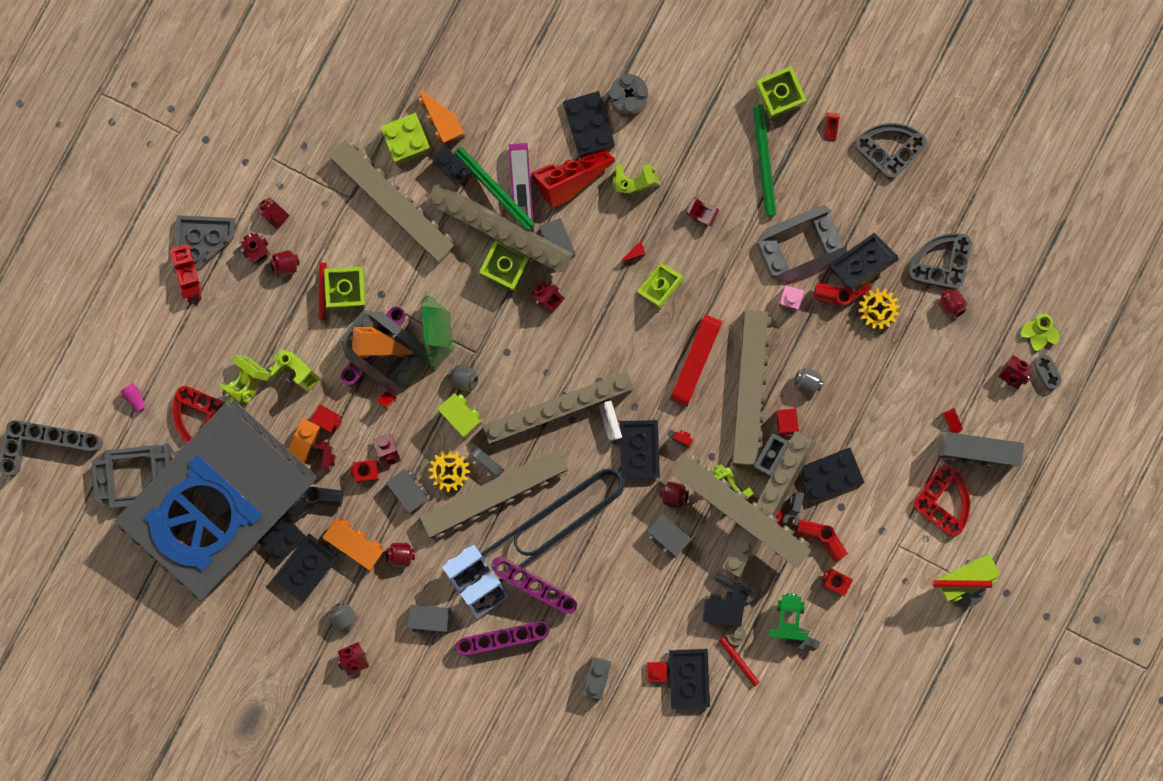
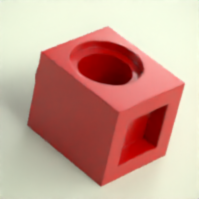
M319 404L310 421L333 433L334 430L337 431L342 423V420H340L342 416Z
M796 408L776 411L778 434H783V437H790L794 435L795 431H799Z
M378 460L353 462V467H350L351 478H354L355 482L379 480ZM362 466L369 468V474L365 477L359 473Z
M830 568L829 571H825L821 581H823L822 586L845 597L853 579ZM834 576H838L841 580L838 587H834L831 584V579Z

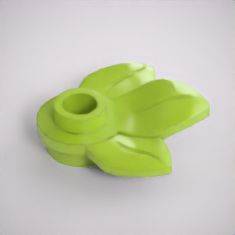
M1048 314L1038 315L1034 321L1026 322L1021 329V337L1030 338L1031 346L1035 351L1044 348L1047 342L1055 345L1058 343L1059 332L1053 326V319ZM1041 320L1046 321L1045 327L1040 325Z

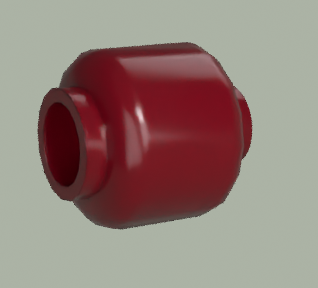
M285 250L275 253L270 260V265L274 274L284 277L296 273L300 261L297 254L294 255L292 251Z
M948 289L940 295L942 298L939 300V306L947 317L958 318L966 312L968 303L959 290L951 291Z
M669 481L665 486L661 487L659 497L662 498V503L665 506L681 508L688 501L689 490L686 489L684 484Z
M407 542L392 543L386 549V561L393 568L409 567L411 560H415V550L411 549L410 544Z

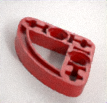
M188 386L178 388L173 401V418L183 440L188 443L193 438L183 421V403L207 413L205 425L218 411L214 408H211V412L208 411L212 406V400L215 401L213 405L219 407L226 402ZM187 389L188 394L195 396V392L198 393L194 398L193 404H191L193 399H182L181 391H186ZM204 396L208 399V405L202 408L198 405V399Z
M943 465L937 469L915 498L913 506L917 512L947 535L957 536L963 531L969 518L970 495L966 483L953 467ZM949 469L948 474L950 475V477H945L942 480V482L945 483V485L943 486L942 483L935 480V478L937 477L938 479H940L943 476V473L941 471ZM952 480L956 484L961 498L959 519H956L936 503ZM933 483L939 486L937 494H931L929 491V486ZM925 499V504L929 508H931L932 505L935 506L932 510H930L929 515L926 514V512H928L929 510H927L924 507L921 509L919 508V500L923 501ZM936 510L943 513V519L939 522L933 519V513ZM947 516L950 518L948 520L950 524H957V532H950L951 528L947 524L944 527L941 526L946 521Z

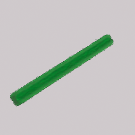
M755 105L753 106V117L765 216L773 217L777 213L764 106Z
M459 147L454 153L455 156L472 171V174L525 230H532L535 223L466 150Z

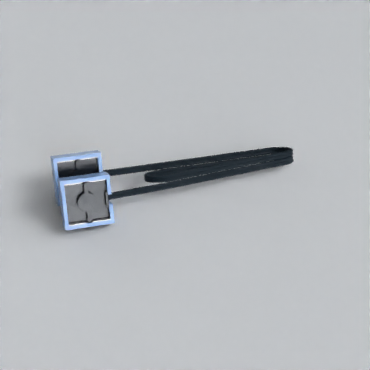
M610 468L598 471L480 553L475 545L464 549L456 558L448 560L442 568L477 619L509 597L501 584L504 580L501 578L498 580L493 571L487 574L491 570L483 558L484 555L515 534L514 546L516 550L522 555L531 556L519 564V566L524 567L618 498L624 489V482L620 473ZM605 475H614L619 478L620 485L614 493L532 552H525L518 548L517 539L523 531Z

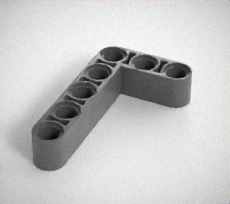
M12 420L7 424L0 456V472L7 476H15L20 472L26 440L88 451L100 450L103 446V440L99 435ZM19 424L21 431L15 434L13 428ZM37 427L40 430V434L34 438L32 431ZM53 431H57L59 434L56 441L51 439ZM73 434H76L78 437L75 444L70 443V437ZM92 437L96 439V445L93 448L89 446V440ZM13 443L17 445L15 453L10 452V446ZM9 462L13 463V470L11 472L6 470V465Z

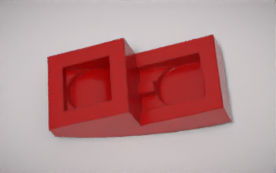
M189 244L170 249L181 289L200 284Z

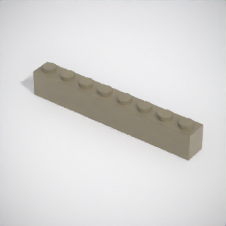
M344 140L329 155L330 159L440 264L455 249V246L452 244L454 240L447 233L443 235L439 231L441 227L434 220L430 222L426 218L427 214L420 207L416 209L412 205L414 201L407 194L403 196L398 191L400 188L393 181L389 183L384 178L386 174L379 167L375 169L371 165L373 162L365 154L361 156L357 152L359 148L352 141L348 143Z
M442 184L434 185L429 195L428 204L557 272L565 271L573 256V253L531 231L525 230L524 227Z
M745 310L743 315L732 464L755 465L761 455V450H757L758 442L762 441V431H759V423H763L764 412H760L761 404L765 402V393H762V385H766L767 374H764L763 371L764 366L768 364V355L765 354V347H769L770 336H767L766 333L767 328L771 326V317L768 316L767 311Z
M625 371L485 424L483 428L491 445L631 392L634 388L628 372Z
M796 431L757 502L763 508L761 512L766 516L770 513L776 518L816 444L812 439ZM743 528L722 568L743 578L762 542Z
M557 448L420 516V519L429 537L434 536L437 539L445 535V530L449 528L455 530L463 526L461 522L467 519L470 522L480 517L479 513L485 510L487 513L498 509L496 505L502 502L506 505L515 500L514 496L518 494L524 496L532 492V487L538 485L540 488L548 484V479L554 476L556 479L565 476V471L568 470V467Z
M691 454L690 457L686 455L672 473L675 477L795 568H799L811 552V549L808 548L810 544L806 540L795 538L793 536L794 531L786 525L783 528L777 524L779 520L770 513L768 516L762 513L763 508L755 502L750 504L746 501L747 496L739 490L734 492L730 489L732 485L724 478L721 481L715 477L716 472L708 466L705 469L699 465L701 461Z

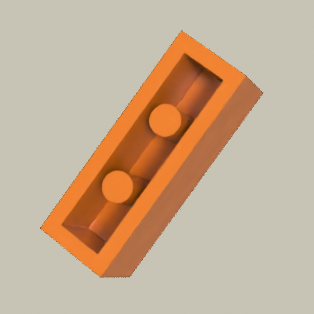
M341 518V520L335 519L322 538L371 571L385 552L381 549L383 545L374 539L372 542L366 539L367 534L360 529L355 531L350 528L351 523L344 518Z

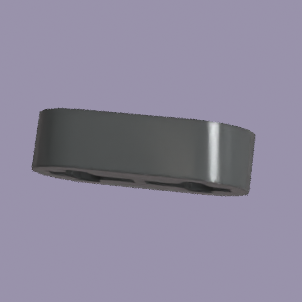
M1048 355L1038 356L1034 361V367L1043 385L1047 389L1058 388L1062 379L1053 360ZM1041 358L1043 361L1047 360L1048 363L1046 364V368L1048 371H1046L1043 366H1039V363H1041ZM1047 373H1049L1052 378H1056V381L1054 382L1055 385L1048 384V380L1050 378Z
M476 447L471 454L499 477L504 469L480 448Z

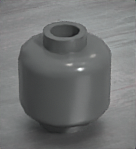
M458 365L455 369L452 368L449 373L451 386L463 392L475 389L479 378L475 369L468 366Z
M805 367L797 371L793 384L796 385L797 391L814 395L816 391L820 392L823 381L819 372Z
M339 602L330 608L328 619L337 631L345 630V632H348L354 628L357 615L349 604Z

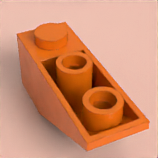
M422 90L419 91L421 97L418 100L422 108H427L429 112L426 117L430 125H435L437 129L434 133L438 142H443L446 146L465 137L456 115Z
M354 327L352 350L359 357L368 358L370 355L387 357L388 355L405 357L406 354H413V351L407 345L373 327Z

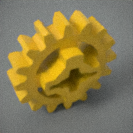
M876 288L875 293L869 290V296H862L864 302H859L858 305L862 306V308L858 310V313H863L860 320L866 319L865 326L872 324V329L878 326L879 330H882L883 325L887 328L890 327L889 321L892 323L896 322L894 316H899L896 310L900 308V305H895L898 298L892 299V292L886 294V289L880 292L879 288ZM874 297V303L871 306H867L868 301ZM883 298H885L886 300H888V302H889L890 304H887L886 302H884V301H883ZM879 305V307L883 308L884 310H882L879 314L878 310L872 309L876 308ZM887 312H891L889 318L884 321V315ZM868 314L874 316L875 320L871 319Z
M449 450L447 455L444 451H441V457L435 455L436 462L431 461L430 463L434 466L428 469V471L433 472V475L429 478L436 480L433 485L440 484L439 489L442 490L446 487L447 492H450L451 487L457 491V485L464 487L462 481H468L469 479L465 475L470 473L469 470H466L469 463L463 462L466 457L459 458V452L452 455V450ZM453 458L456 460L453 463H447L444 459ZM438 464L441 466V474L437 476ZM447 466L450 468L454 467L452 470L454 474L452 476L450 474L445 475V468ZM462 466L461 477L458 476V468ZM452 479L455 483L446 484L443 481Z

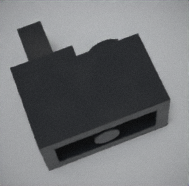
M445 145L431 158L432 162L459 189L473 176L472 171Z
M733 582L732 592L727 591L725 598H721L722 595L711 593L710 596H705L702 620L704 622L741 627L745 605L744 594L740 593L741 583Z

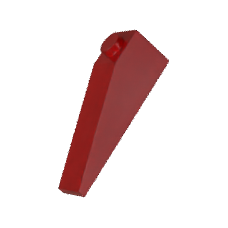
M604 150L582 157V160L571 161L569 159L565 160L566 164L547 165L532 172L531 175L544 200L554 208L573 198L615 162V158Z

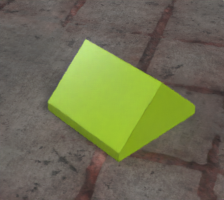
M660 262L638 289L637 293L660 310L684 281V277Z

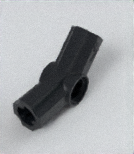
M314 486L309 487L288 509V512L296 520L315 504L342 507L344 491ZM312 490L318 492V498L315 501L309 498V493Z

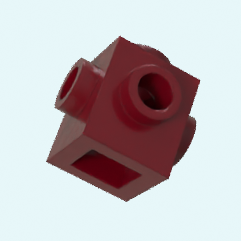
M249 233L240 242L243 246L240 249L246 259L250 258L254 264L271 255L266 247L269 243L264 235L259 236L258 233Z
M543 280L530 294L535 299L534 303L539 308L543 309L545 307L552 313L565 299L558 292L559 288L554 283L550 282L548 284Z
M1012 355L1003 366L998 377L1008 385L1019 389L1022 384L1026 385L1030 380L1031 375L1029 373L1032 366Z
M359 642L337 651L340 658L337 660L341 671L345 670L348 676L369 667L366 654Z

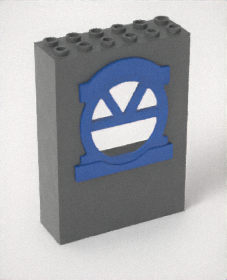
M231 397L114 521L122 532H127L131 536V540L136 545H141L146 550L145 552L150 558H155L159 561L163 570L166 572L170 571L180 585H185L193 597L202 600L313 484L317 476ZM198 485L210 486L219 490L227 498L231 508V522L227 532L224 534L189 502L181 492ZM174 500H177L190 512L175 518H168L169 509ZM197 519L191 546H186L179 542L172 534L170 527ZM205 526L218 538V541L212 545L200 547L203 527Z

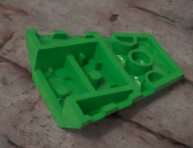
M426 295L422 305L425 347L428 359L430 360L431 370L436 371L453 351L451 317L447 309L430 295Z

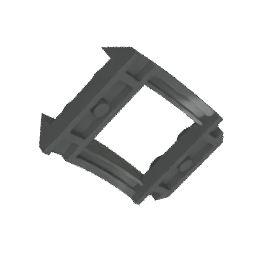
M822 205L765 230L756 245L771 279H781L789 282L829 265L847 252V246L844 247L829 213L832 210ZM811 221L825 255L789 269L775 235Z
M363 310L339 340L345 357L394 395L404 392L403 387L425 359L429 361L426 347L381 311ZM380 323L409 345L413 354H406L405 357H401L387 376H385L352 350L354 327L376 328Z
M168 443L104 450L103 454L91 462L95 500L109 506V508L129 506L137 497L116 498L112 460L151 456L152 476L154 479L172 460V454L175 452Z

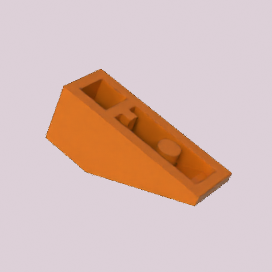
M302 418L288 450L305 465L322 427Z

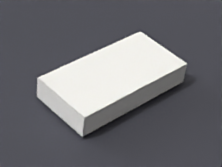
M608 401L600 404L599 409L609 441L622 438L612 402Z

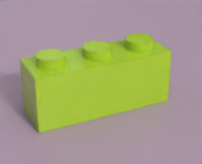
M985 554L935 580H989L994 583L997 581L996 577L1000 576V573L991 555ZM939 588L944 600H951L952 603L962 599V594L966 592L972 594L980 589Z

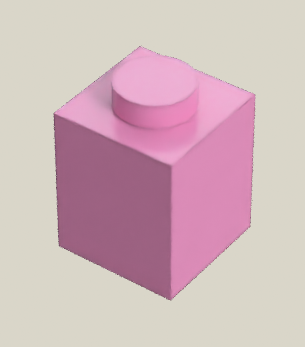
M785 286L778 306L797 312L804 291Z

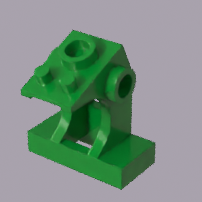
M787 593L782 595L781 600L777 601V611L780 612L779 628L769 627V637L808 641V631L799 630L800 614H804L805 602H801V596H797L795 593ZM785 611L796 612L795 623L784 622Z

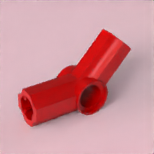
M867 282L852 292L847 286L838 288L816 283L813 300L845 307L872 288L870 283ZM839 293H844L847 296L846 302L839 300Z
M799 519L796 536L821 541L834 563L848 555L832 526ZM824 528L830 530L831 535L828 539H823L821 536V531Z

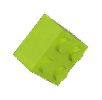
M792 66L759 79L755 83L756 90L770 120L804 106L807 101Z
M416 113L381 126L396 166L432 152Z
M495 239L479 274L514 292L531 257Z
M363 267L324 269L326 307L329 310L367 307L365 269Z
M454 393L437 409L466 439L482 424L480 421L482 417L474 408L470 410L467 407L469 403L461 394L457 396Z

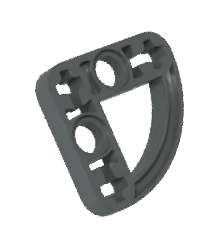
M885 123L876 125L863 132L855 141V149L886 178L894 179L924 149L927 141L922 133L910 126L899 123ZM895 132L910 138L891 157L871 137L881 133ZM913 139H921L920 144L922 146L917 145L912 151L910 147L915 142ZM860 140H866L868 142L867 146L870 149L872 146L875 147L869 155L867 154L869 150L866 147H860ZM880 152L883 160L881 162L874 161L872 158L873 153ZM900 152H908L909 160L902 161L899 157ZM897 161L900 165L894 170L896 174H889L887 166L892 167Z
M950 233L928 241L913 257L908 270L909 278L916 282L949 289L961 287L965 279L972 245L970 237L965 234ZM963 238L967 245L962 248V252H966V254L955 253V250H960L958 241ZM953 242L948 269L920 264L922 258L929 250L940 244ZM961 257L964 261L963 266H955L953 263L954 258ZM918 267L920 272L925 273L926 269H929L927 280L924 279L926 275L920 274L918 277H915V273L912 270ZM951 269L956 271L962 270V274L960 272L957 273V280L959 282L953 285V281H950V278L954 277L955 271L951 272ZM933 271H938L941 274L940 281L935 282L931 279Z

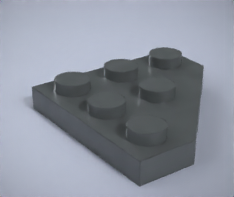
M177 215L175 247L189 244L196 270L198 271L234 239L235 218Z

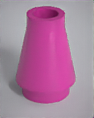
M132 383L120 391L121 397L136 412L146 407L138 386L135 387Z

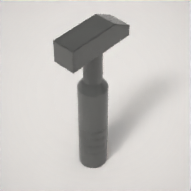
M718 572L714 577L715 580L732 588L733 582H736ZM741 585V592L748 595L745 602L749 603L754 600L759 587L753 585L750 591Z

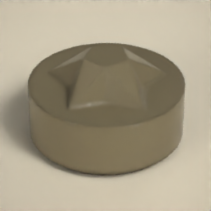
M732 626L728 629L726 637L731 644L740 645L746 639V632L742 627Z

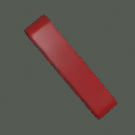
M707 314L704 315L670 397L671 401L688 407L722 325V320Z

